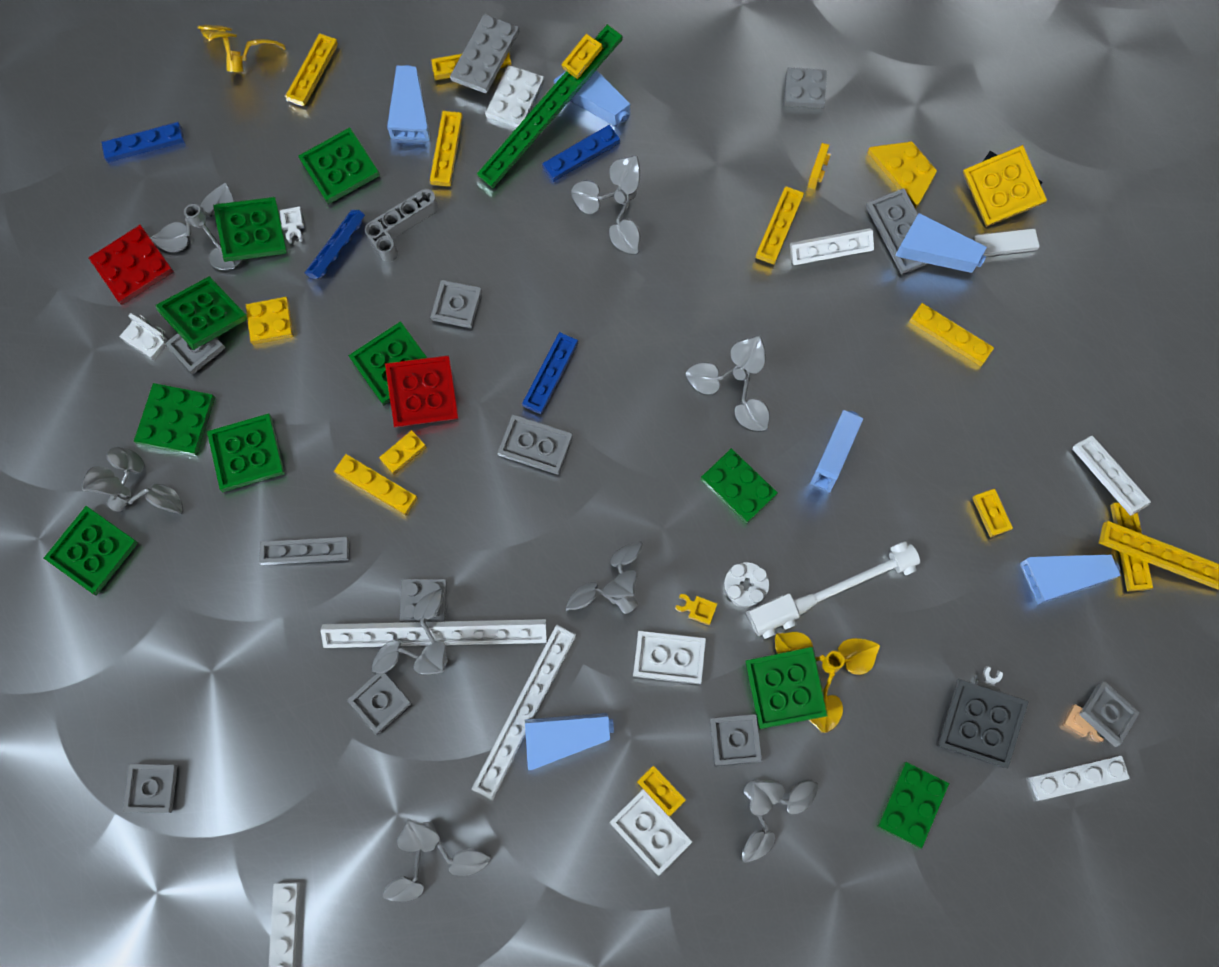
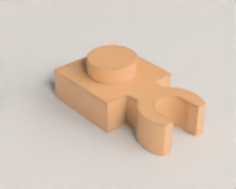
M1076 704L1072 705L1062 725L1082 737H1086L1089 733L1094 741L1103 742L1104 739L1098 736L1097 730L1079 715L1083 708Z

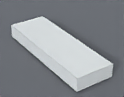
M1036 229L974 235L972 239L987 247L983 254L985 256L1036 251L1040 247Z

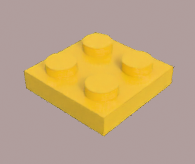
M287 297L246 304L250 342L253 345L294 337Z

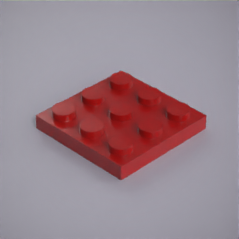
M138 225L88 257L121 305L174 272L141 225Z
M449 355L385 364L394 428L458 419Z

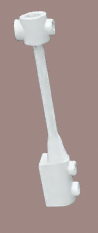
M903 541L890 547L889 561L818 593L808 594L794 600L791 594L787 593L746 611L753 630L757 636L763 635L764 639L777 634L775 629L783 626L785 630L797 625L795 620L815 606L817 602L893 568L898 573L904 572V575L911 574L917 571L916 565L920 564V558L912 544Z

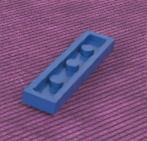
M179 122L101 143L104 159L107 163L182 144L185 141Z
M609 124L542 163V166L551 180L555 182L620 144V138Z
M351 210L304 272L309 278L319 279L326 274L327 266L330 262L337 259L339 250L350 241V235L362 225V219L365 215L360 210Z
M560 332L558 333L522 402L523 407L542 415L578 345L577 339Z

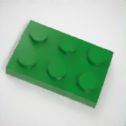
M732 448L700 478L746 524L778 494Z
M904 762L876 827L922 849L949 783L908 762Z

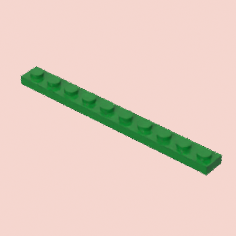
M608 24L602 29L595 40L602 44L603 49L578 79L567 71L561 76L478 171L477 176L492 189L497 185L623 40L620 33Z

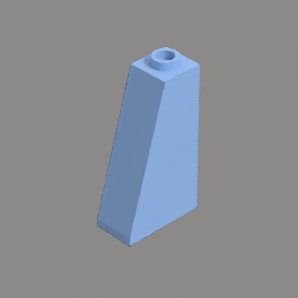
M410 65L396 66L387 125L391 139L430 141L416 67Z
M597 70L570 100L614 126L625 122L630 116V103ZM562 73L560 76L554 79V84L561 78V76L564 73Z
M918 213L896 256L972 273L976 266L979 268L982 266L987 257L983 255L987 247Z
M842 411L810 484L831 492L863 421L859 414L854 411Z
M1112 555L1029 557L1020 563L1038 605L1112 581L1121 576L1119 573L1120 567Z
M607 713L525 719L528 770H534L609 741L610 733H614L613 719H609Z

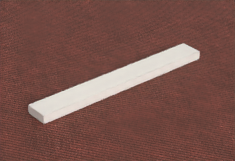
M556 624L472 790L491 800L494 799L526 736L525 719L535 718L577 636L575 633Z

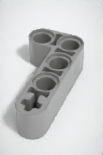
M423 189L366 225V235L383 261L391 262L398 255L393 242L394 238L437 212L438 204L434 192L429 189Z

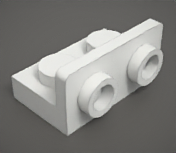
M130 313L128 317L132 322L119 337L154 361L166 347L165 343L168 341L164 336L166 332L156 325L151 327L149 325L150 322L143 316L139 315L136 317Z

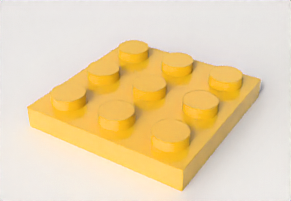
M1023 145L963 170L964 177L986 227L1042 205L1047 201Z

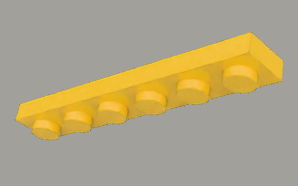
M1110 521L1103 523L1099 544L1219 590L1218 563Z

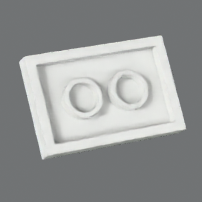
M508 65L488 106L486 117L518 127L531 112L545 82L544 76Z
M638 631L633 677L701 685L706 638Z
M644 789L609 822L658 876L692 843Z

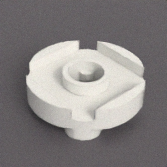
M748 562L736 564L725 577L724 591L728 598L739 607H753L759 604L768 593L769 580L766 571L756 564ZM745 579L753 584V587H749L748 591H745L744 586L740 585V582H744Z

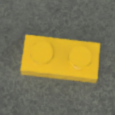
M585 34L561 64L562 68L578 79L603 49L602 44L588 34Z
M821 143L810 175L809 188L815 189L817 182L822 183L825 174L822 168L823 165H828L831 156L830 153H827L829 144Z
M411 430L382 454L379 459L395 475L427 447Z
M995 488L972 497L990 538L1013 529Z
M654 765L637 781L642 789L669 817L686 801Z

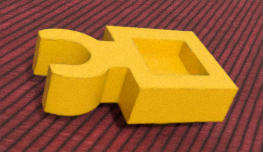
M680 594L679 598L685 600L686 605L683 607L676 605L675 609L678 612L689 611V619L710 626L717 603L696 596L693 602L687 595Z

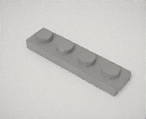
M348 537L260 542L259 563L261 565L349 560Z

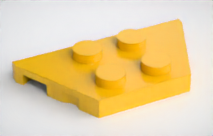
M912 141L870 147L867 153L898 190L905 189L916 209L937 172L935 167Z

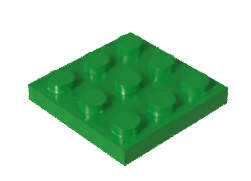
M350 127L298 155L327 204L334 202L380 176L379 171Z
M275 197L213 205L224 262L286 254Z
M210 276L156 304L157 311L193 350L247 320L246 314Z
M401 321L348 355L383 406L390 402L385 364L427 358Z
M153 383L133 442L139 445L197 456L215 396L213 394Z
M269 413L207 431L220 491H229L285 474L272 416Z
M85 506L43 559L97 596L139 542L94 510Z
M814 647L746 660L759 729L828 716Z

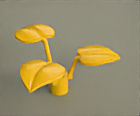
M214 25L198 26L203 36L209 41L218 37L224 39L227 52V71L243 72V61H247L246 56L249 47L252 45L271 43L286 50L285 45L275 40L253 39L247 42L242 56L240 51L230 50L228 37H237V35L225 30L232 31V28Z
M799 632L777 633L775 636L777 654L813 647L810 638ZM847 639L840 644L838 651H831L826 657L824 655L816 657L817 661H822L824 671L829 673L823 691L828 716L809 720L821 732L827 733L834 729L843 713V705L840 698L836 695L827 696L835 673L845 663V667L850 673L856 675L866 674L875 663L880 648L879 644L866 639Z

